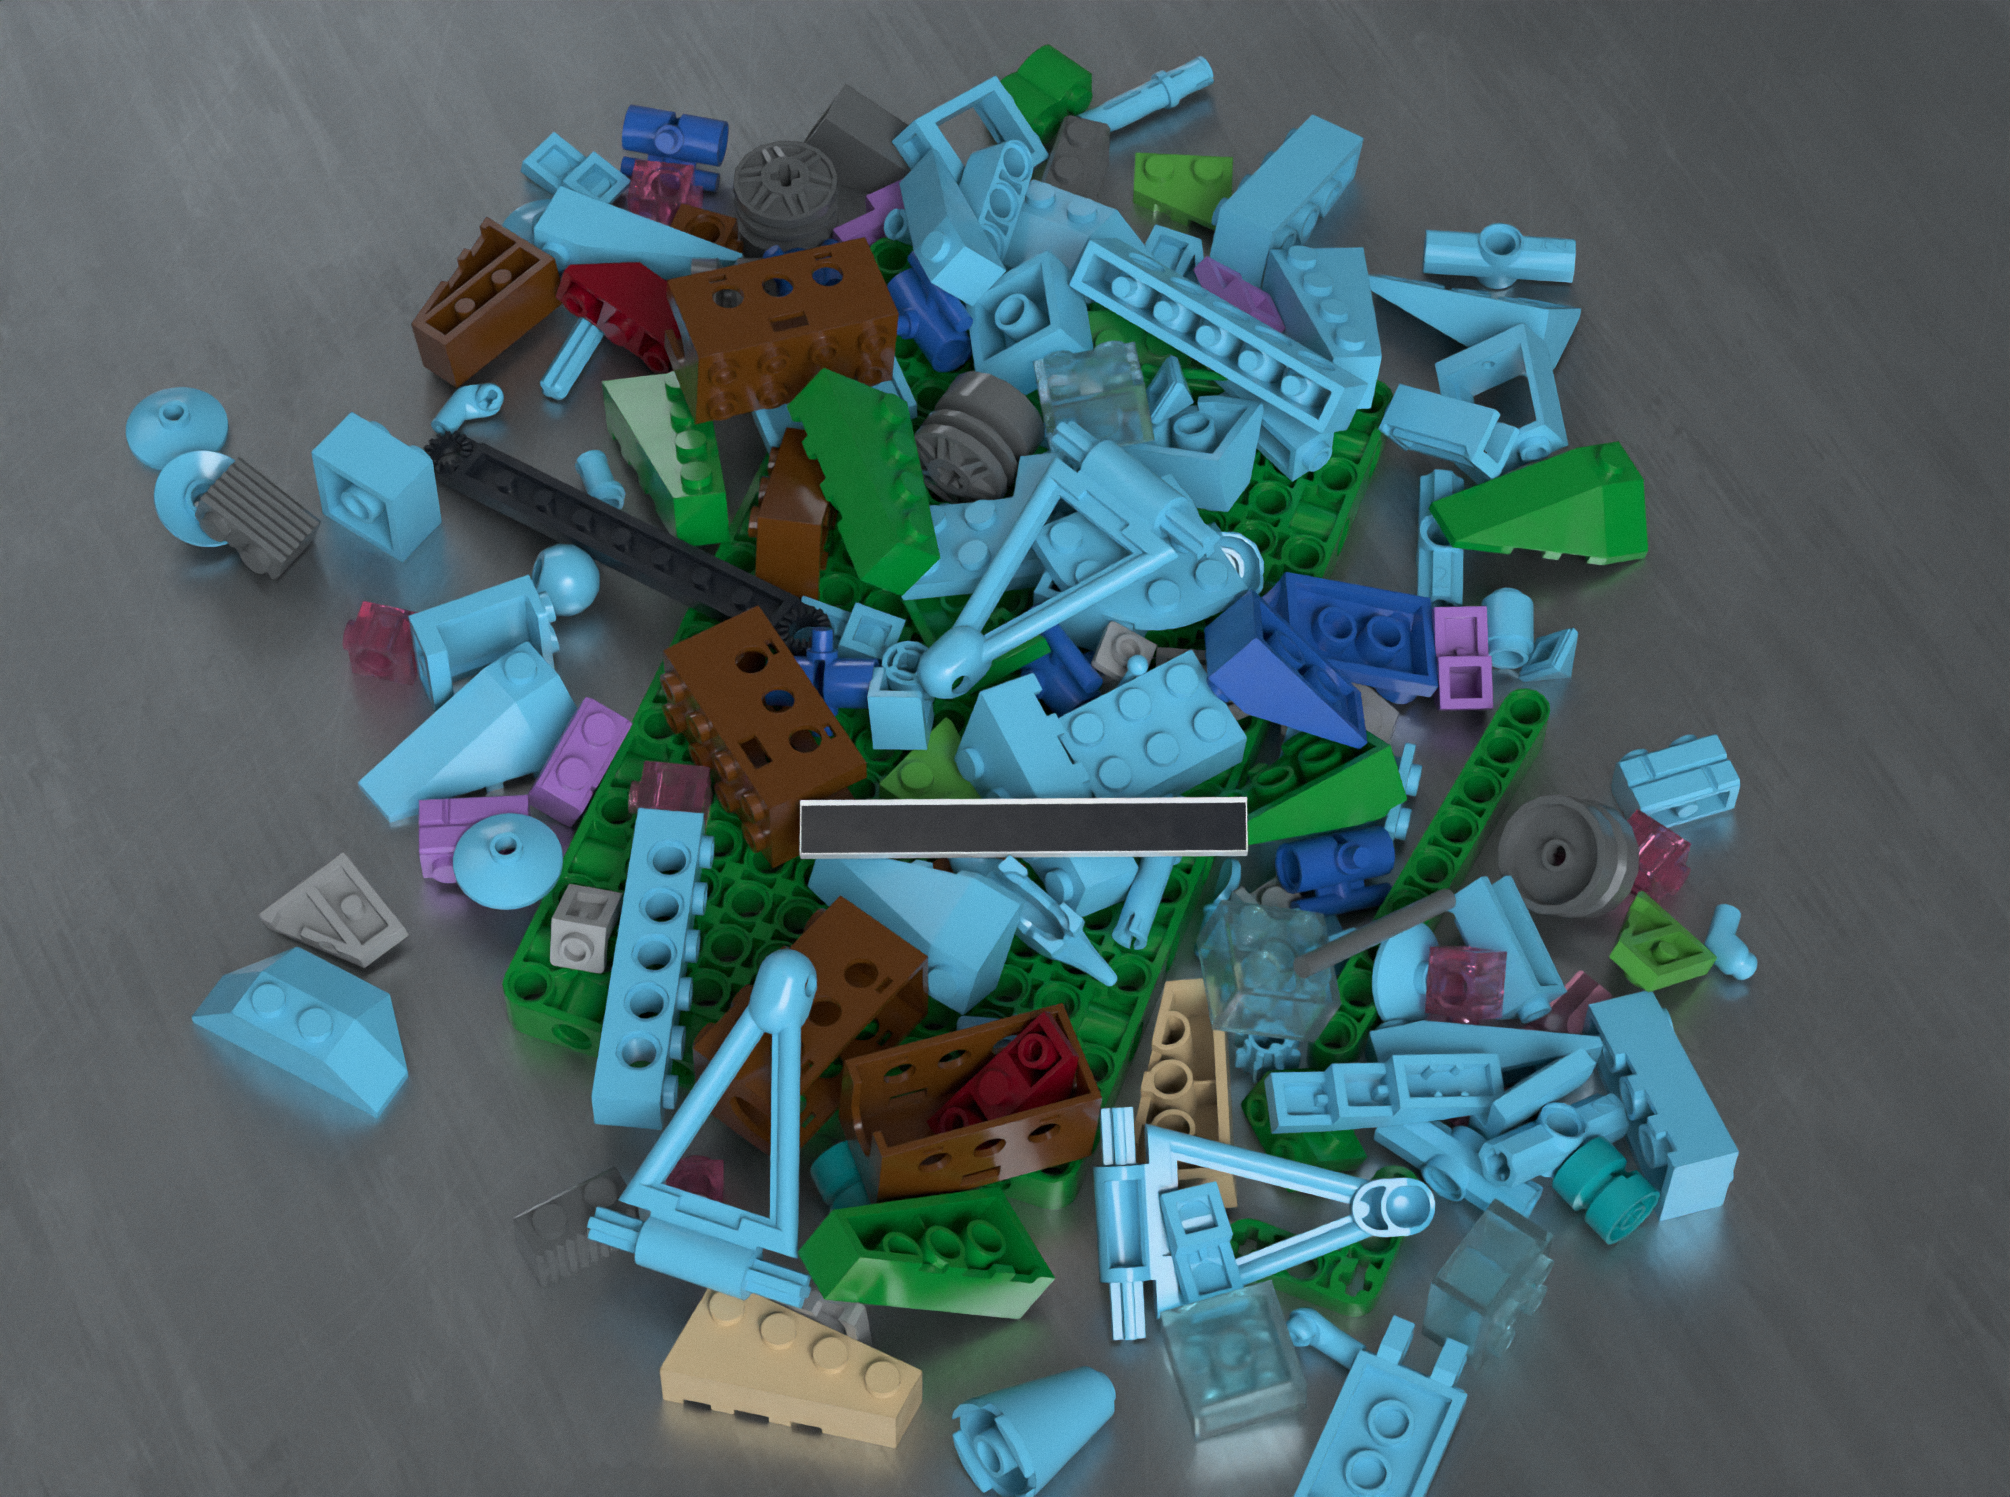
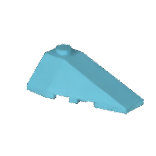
M889 858L816 859L808 883V887L828 906L841 895L927 955L928 995L961 1015L966 1014L996 989L1026 902L1023 898L981 874L961 870L957 874L933 869V863L918 859L912 863Z

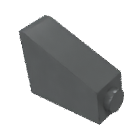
M847 84L843 86L803 142L818 148L832 161L838 175V184L868 194L903 179L911 171L892 143V140L909 125Z

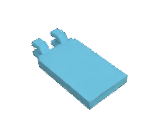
M1394 1315L1377 1354L1369 1350L1367 1352L1359 1350L1294 1497H1425L1467 1401L1468 1394L1464 1393L1465 1390L1457 1388L1456 1385L1466 1364L1469 1346L1447 1337L1431 1376L1402 1365L1413 1340L1414 1334L1412 1333L1415 1324Z

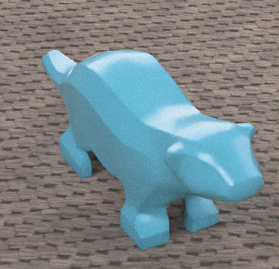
M1011 855L1005 860L997 858H948L954 874L959 873L961 870L981 874L1026 900L1015 931V935L1025 944L1049 959L1074 966L1086 972L1106 986L1116 984L1118 980L1116 973L1099 955L1082 930L1085 924L1084 919L1064 902L1059 905L1028 878L1027 869Z

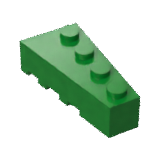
M823 368L787 405V409L792 421H802L808 436L802 441L808 458L812 460L818 459L826 478L820 484L826 501L831 502L842 515V519L836 525L859 579L903 596L941 558L907 401L902 400L895 394L885 393Z
M675 372L602 381L607 431L613 440L617 439L619 442L621 454L628 466L632 465L638 474L639 484L645 494L649 493L655 503V510L669 534L693 546L730 542L726 491L713 421L695 424Z
M1000 1186L834 1209L797 1252L823 1298L833 1301L1020 1319L1055 1280L1053 1273Z

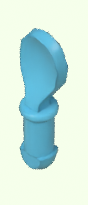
M1227 858L1224 861L1213 899L1202 910L1204 916L1197 943L1194 945V953L1203 962L1213 960L1219 950V941L1224 922L1229 917V911L1224 907V904L1231 898L1232 892L1239 887L1241 882V865L1236 859Z

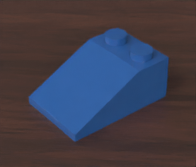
M1250 589L1204 628L1208 676L1206 681L1210 689L1220 700L1228 703L1230 700L1233 701L1246 714L1357 749L1362 748L1368 743L1361 692L1253 589Z

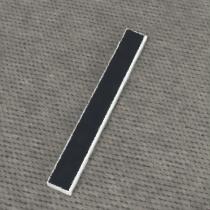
M1247 797L800 800L801 859L1007 858L1009 855L1013 858L1247 856L1248 854Z

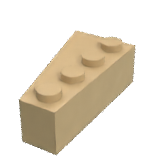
M1222 977L1166 981L1151 1042L1152 1052L1147 1071H1144L1140 1089L1141 1099L1136 1120L1134 1121L1136 1164L1146 1163L1145 1123L1234 1146L1227 1008ZM1177 1160L1178 1190L1216 1181L1224 1207H1237L1236 1175Z
M707 1288L659 1369L663 1400L681 1404L684 1403V1399L711 1405V1410L733 1415L735 1410L769 1417V1422L790 1427L792 1422L822 1428V1433L891 1448L898 1446L922 1403V1370L753 1293L748 1299L741 1300Z

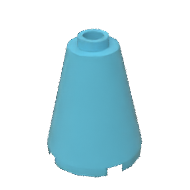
M1081 1366L966 1400L953 1411L952 1420L960 1417L961 1429L953 1433L952 1436L963 1467L983 1493L993 1488L1002 1497H1034L1113 1416L1115 1411L1114 1401L1116 1399L1114 1386L1104 1373L1088 1366Z

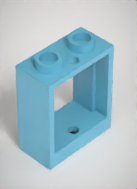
M996 75L915 119L892 140V143L911 170L931 148L937 150L959 186L965 166L938 126L973 107L997 144L1008 140H1019L1027 146L1033 158V172L1050 158L1039 136L1032 130L1016 106L1012 96L1006 91Z
M1521 323L1435 363L1441 395L1475 404L1473 396L1527 372L1536 421L1519 428L1520 433L1500 476L1530 462L1541 461L1552 452L1568 446L1548 345L1525 323ZM1454 463L1478 485L1492 480L1482 470Z

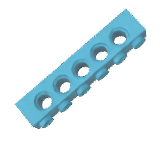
M1118 238L1089 240L1069 284L1070 287L1321 434L1347 430L1369 385L1367 382Z
M638 808L591 1095L595 1124L662 1130L665 1109H675L678 1075H671L673 1059H683L686 1040V1027L678 1026L680 1011H690L693 978L686 977L688 962H698L700 930L693 929L695 915H705L708 892L707 883L700 882L702 868H712L715 838L705 834L704 813ZM667 870L680 871L672 875L662 874V872ZM659 917L673 918L666 922L654 921ZM653 964L665 965L664 968L659 970L646 969V967ZM645 1012H654L658 1014L657 1016L649 1019L638 1017L640 1014ZM636 1061H648L651 1063L643 1068L629 1066Z

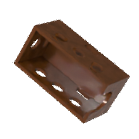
M865 237L667 280L666 298L682 338L676 339L673 329L665 330L664 347L695 424L713 420H726L735 415L762 409H775L788 404L823 368L870 387L892 380L899 313ZM828 267L837 270L842 275V280L833 286H823L818 284L812 275L816 270ZM780 278L788 281L792 285L793 290L786 296L774 297L767 294L762 286L770 279ZM732 289L741 294L743 301L736 307L724 308L714 302L713 296L720 290Z
M758 605L664 649L665 673L660 675V682L667 696V704L663 705L662 709L669 727L676 735L681 732L690 743L688 745L690 756L699 772L702 774L709 772L716 783L714 785L715 792L722 807L727 813L735 811L741 820L742 834L749 848L754 853L761 851L771 867L774 868L800 855V800H855L847 787L867 778L866 761ZM771 643L778 653L773 655L767 645ZM765 657H766L767 660H768V663H767L766 667H765ZM774 690H783L790 693L795 701L793 706H779L780 710L776 711L773 706L767 705L765 695ZM829 727L835 737L830 739L824 728ZM808 730L816 732L821 737L820 746ZM765 756L768 757L770 763L766 761Z
M841 895L827 910L821 908L811 916L804 928L803 934L791 947L784 946L780 948L796 950L804 954L814 965L817 975V990L809 1016L801 1026L800 1096L802 1095L805 1098L807 1105L800 1114V1150L840 1108L845 1060L897 1047L928 1014V956ZM747 984L742 987L734 997L730 1010L716 1024L714 1022L708 1023L695 1038L693 1043L695 1083L748 1006L754 985ZM873 1019L878 1023L879 1030L874 1037L868 1040L855 1039ZM764 1032L710 1114L770 1157L772 1034ZM888 1033L892 1035L882 1046L878 1044ZM839 1057L843 1063L841 1072L832 1078H820L819 1076ZM812 1114L815 1118L803 1128L801 1125Z
M1060 1003L845 1060L838 1119L870 1203L877 1204L961 1192L1089 1157L1092 1153L1102 1096L1064 1005ZM1043 1011L1050 1012L1079 1055L1070 1099L935 1135L926 1121L1005 1048H994L993 1046L1003 1038L1019 1035ZM967 1050L955 1060L939 1062L944 1055L952 1051ZM912 1064L907 1071L899 1075L884 1076L890 1069L896 1066ZM923 1088H924L923 1091H919V1092H916V1093H912V1094H908V1095H904V1096H901V1097H897V1098L890 1099V1097H893V1096L901 1095V1094H904V1093H908V1092H912V1091H916V1090H919V1089H923ZM1002 1139L991 1148L975 1150L978 1145L987 1140Z

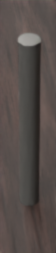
M1443 888L1295 958L1293 961L1294 971L1300 978L1305 979L1454 908L1456 904L1455 895L1451 890Z

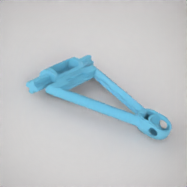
M1073 420L1068 424L1062 421L1056 427L1057 434L1051 439V443L1078 464L1081 470L1078 472L1074 471L1062 460L1054 456L952 629L945 632L920 658L917 668L919 683L926 693L936 698L951 699L967 693L987 673L992 660L1177 559L1178 555L1175 550L1161 538L1171 537L1197 559H1200L1203 555L1208 558L1215 552L1214 545L1220 540V535L1188 511L1189 501L1185 496L1114 441L1105 440L1100 442ZM1060 498L1131 553V555L985 635L981 633L982 628ZM960 676H964L961 684L952 690L954 681Z
M780 949L764 959L756 976L748 1006L618 1200L651 1211L650 1217L644 1221L598 1206L594 1217L590 1216L587 1228H590L588 1239L635 1254V1263L638 1266L741 1300L748 1299L753 1293L798 1309L802 1308L805 1298L809 1297L811 1286H809L811 1275L763 1260V1248L798 1259L801 1026L809 1016L817 990L816 970L812 962L804 954L796 950ZM764 1032L772 1034L770 1218L663 1184Z
M1133 1107L1100 1108L1102 1165L1093 1167L1099 1282L1109 1283L1112 1340L1146 1338L1143 1281L1153 1280L1156 1320L1186 1308L1169 1246L1160 1201L1161 1194L1178 1190L1177 1160L1349 1204L1350 1214L1235 1258L1243 1285L1250 1284L1371 1236L1393 1237L1417 1234L1429 1226L1435 1213V1200L1431 1190L1426 1184L1416 1179L1382 1178L1367 1180L1145 1123L1144 1129L1146 1163L1136 1164Z

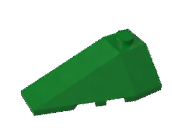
M1619 441L1577 447L1436 500L1429 507L1430 513L1452 548L1511 554L1514 548L1540 550L1542 558L1559 560L1561 554L1566 553L1583 555L1587 563L1598 565L1642 559L1648 553L1644 479Z
M1367 730L1368 743L1360 749L1301 731L1281 745L1284 755L1269 767L1268 764L1259 762L1249 770L1248 774L1251 781L1244 787L1223 791L1217 796L1247 797L1248 845L1362 825L1366 822L1385 817L1390 812V809L1407 801L1391 745Z

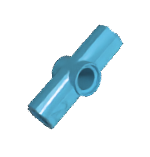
M1504 223L1491 224L1485 227L1481 233L1425 230L1422 271L1429 274L1475 276L1481 284L1493 289L1507 288L1517 279L1572 283L1576 241L1565 238L1522 236L1517 228Z
M1434 469L1432 473L1420 476L1418 541L1415 555L1417 596L1431 598L1432 609L1434 607H1463V549L1452 548L1429 511L1432 502L1464 490V479L1456 476L1452 470Z
M1596 1093L1571 1105L1559 1102L1547 1103L1542 1107L1536 1120L1483 1144L1478 1154L1482 1162L1483 1176L1495 1188L1500 1186L1512 1188L1539 1175L1554 1178L1567 1159L1587 1142L1596 1137L1604 1136L1610 1143H1613L1625 1136L1630 1126L1625 1115V1105L1613 1093L1608 1095Z
M1439 1120L1377 1127L1375 1130L1374 1140L1420 1169L1425 1182L1440 1196L1452 1201H1461L1465 1198L1514 1231L1525 1223L1541 1197L1543 1187L1531 1179L1512 1188L1506 1186L1495 1188L1483 1176L1482 1162L1478 1157L1481 1147L1487 1140L1468 1127L1460 1125L1451 1129Z

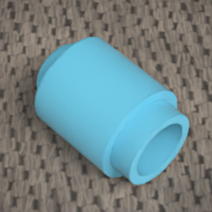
M1497 589L1481 602V606H1487L1488 654L1492 657L1493 667L1516 669L1528 662V655L1534 649V603L1530 597L1522 594L1517 589Z

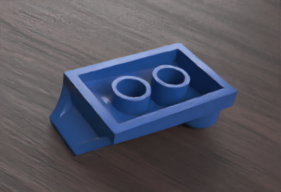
M1285 572L1276 585L1261 597L1351 683L1374 687L1379 695L1395 704H1407L1414 701L1417 696L1431 697L1439 687L1431 598Z

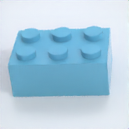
M1192 649L1058 718L1065 730L1064 735L1058 739L1072 764L1080 761L1083 763L1091 778L1089 783L1092 790V798H1162L1163 795L1169 793L1176 797L1242 762L1247 737L1226 703L1220 700L1210 689L1206 681L1207 673Z

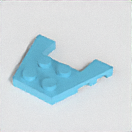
M1062 452L1020 456L1014 496L1012 498L978 500L942 506L930 505L941 558L901 596L902 599L913 600L972 594L1054 456L1071 468L1068 457Z

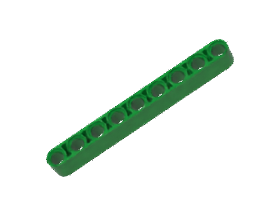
M1525 688L1512 691L1506 696L1372 922L1443 888L1451 890L1453 894L1458 892L1543 747L1550 715V705L1544 695L1536 690ZM1494 760H1501L1507 763H1499ZM1470 799H1478V800H1482V801H1484V802H1483V803H1478V802H1474V801H1472V800H1470ZM1453 838L1460 840L1461 842L1455 843L1448 841L1447 839ZM1430 878L1438 881V883H1429L1422 879ZM1445 912L1423 922V924L1428 926L1434 933ZM1381 943L1350 957L1313 1019L1306 1053L1308 1068L1318 1067L1320 1072H1324L1331 1064L1358 1063L1366 1049L1369 1032L1374 1031L1382 1022L1376 1010L1372 993L1374 960ZM1360 1001L1365 1003L1367 1006L1356 1007L1349 1004L1348 1002ZM1333 1042L1339 1044L1343 1048L1330 1049L1325 1047L1323 1044Z

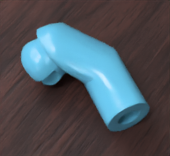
M494 383L460 387L432 420L431 427L437 434L441 433L442 436L446 435L445 431H450L451 434H454V431H457L465 420L485 418L496 414L504 402L502 389Z
M1720 904L1715 907L1704 946L1717 956L1714 964L1726 975L1732 974L1738 980L1748 979L1756 971L1758 961L1756 956L1749 952L1748 946L1735 935L1741 918V912L1734 906Z
M1300 1307L1292 1311L1289 1315V1320L1283 1326V1333L1289 1343L1297 1347H1305L1310 1344L1349 1370H1351L1359 1350L1366 1351L1367 1348L1310 1307Z

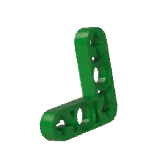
M1397 1165L1385 1166L1376 1171L1371 1180L1382 1178H1412L1418 1180L1412 1171ZM1251 1218L1239 1219L1230 1224L1233 1232L1230 1244L1235 1258L1243 1256L1238 1253L1239 1245L1243 1246L1247 1239L1257 1242L1256 1250L1297 1235ZM1405 1236L1388 1237L1390 1245L1385 1250L1379 1252L1368 1251L1358 1241L1341 1248V1251L1335 1250L1314 1258L1312 1261L1316 1265L1317 1271L1313 1276L1306 1279L1295 1278L1287 1270H1283L1255 1282L1344 1316H1365L1377 1305ZM1360 1265L1367 1269L1364 1276L1363 1290H1359L1355 1297L1346 1294V1286L1353 1282L1357 1266Z

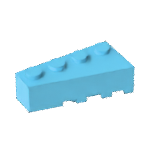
M1313 114L1299 129L1292 128L1287 134L1283 145L1276 152L1269 151L1264 157L1260 168L1253 175H1245L1237 191L1229 199L1224 197L1218 203L1212 216V225L1216 226L1210 258L1240 273L1244 281L1262 290L1269 250L1289 249L1292 246H1303L1310 237L1318 216L1322 218L1326 216L1355 177L1364 138Z
M1297 245L1289 249H1270L1262 290L1270 294L1286 327L1282 334L1367 382L1369 385L1357 409L1371 408L1382 353L1364 247L1309 248Z
M1034 673L980 691L954 757L958 770L962 777L973 785L982 799L1092 798V790L1089 783L1091 778L1083 763L1080 761L1072 764L1058 739L1064 735L1065 730L1056 713L1046 716L1035 696L1043 689ZM1021 857L1031 865L1042 880L1048 895L1059 905L1064 902L1080 917L1124 901L1139 869L1133 857Z
M1647 991L1637 992L1589 1004L1582 1034L1600 1036L1603 1048L1596 1068L1607 1095L1613 1093L1625 1105V1115L1630 1126L1624 1137L1639 1173L1660 1193L1659 1201L1654 1208L1659 1222L1722 1206L1729 1183L1734 1179L1733 1170L1739 1150L1678 1040L1669 1012L1666 1008H1661L1653 991L1649 993Z

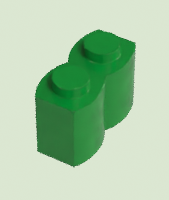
M1049 44L1033 52L1016 72L1007 75L1000 81L1006 91L1012 96L1016 106L1032 130L1039 136L1042 144L1049 143L1056 136L1064 117L1084 113L1093 97L1092 73Z

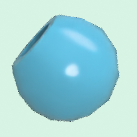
M557 544L539 553L531 574V580L537 592H547L556 616L570 617L583 612L593 603L600 590V573L594 559L585 550L573 544Z

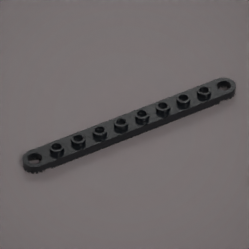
M445 431L446 435L442 436L439 433L436 435L437 439L431 438L429 445L424 446V451L433 460L436 481L562 544H573L585 550L594 560L720 623L759 605L793 656H806V650L812 648V636L808 637V642H806V639H802V642H800V639L796 638L795 640L793 637L797 631L806 627L832 628L827 613L824 614L821 608L817 610L815 606H809L801 602L799 597L483 442L480 444L467 438L464 433L460 435L458 431H454V434H451L450 431ZM460 452L461 457L457 456L456 462L453 459L450 465L448 461L445 462V465L441 461L438 463L445 454ZM771 643L767 645L768 647L775 650Z

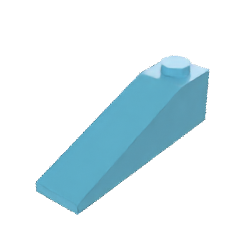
M931 148L899 183L913 250L931 283L973 307L1006 272V269L940 153Z
M562 186L558 188L534 227V246L554 257L558 270H565L569 265L640 262L667 281L668 279L691 275L692 258H719L723 267L733 266L738 258H743V254Z
M1392 1020L1379 1025L1374 1031L1369 1032L1364 1054L1367 1063H1385L1392 1055L1498 1053L1503 1086L1506 1088L1514 1086L1557 1058L1561 1057L1563 1059L1580 1047H1583L1596 1063L1595 1069L1603 1045L1600 1036L1426 1020L1407 1024L1405 1020Z

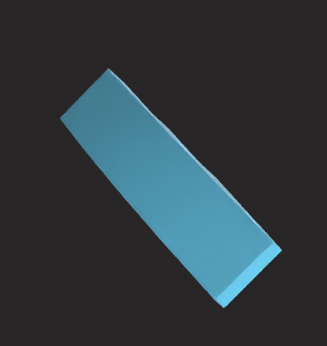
M1498 1053L1392 1055L1385 1063L1331 1064L1324 1072H1271L1264 1080L1272 1134L1386 1127L1490 1112L1492 1102L1505 1095Z

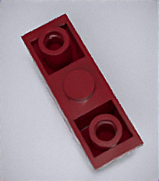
M640 262L569 265L564 270L556 299L561 301L570 313L589 321L603 331L612 343L624 346L642 359L654 373L666 374L674 371L664 347L665 330L673 329L676 339L682 337L666 298V280Z
M1043 1011L926 1122L933 1133L937 1135L1070 1099L1079 1055L1051 1013ZM1002 1139L987 1140L978 1145L975 1150L991 1148Z

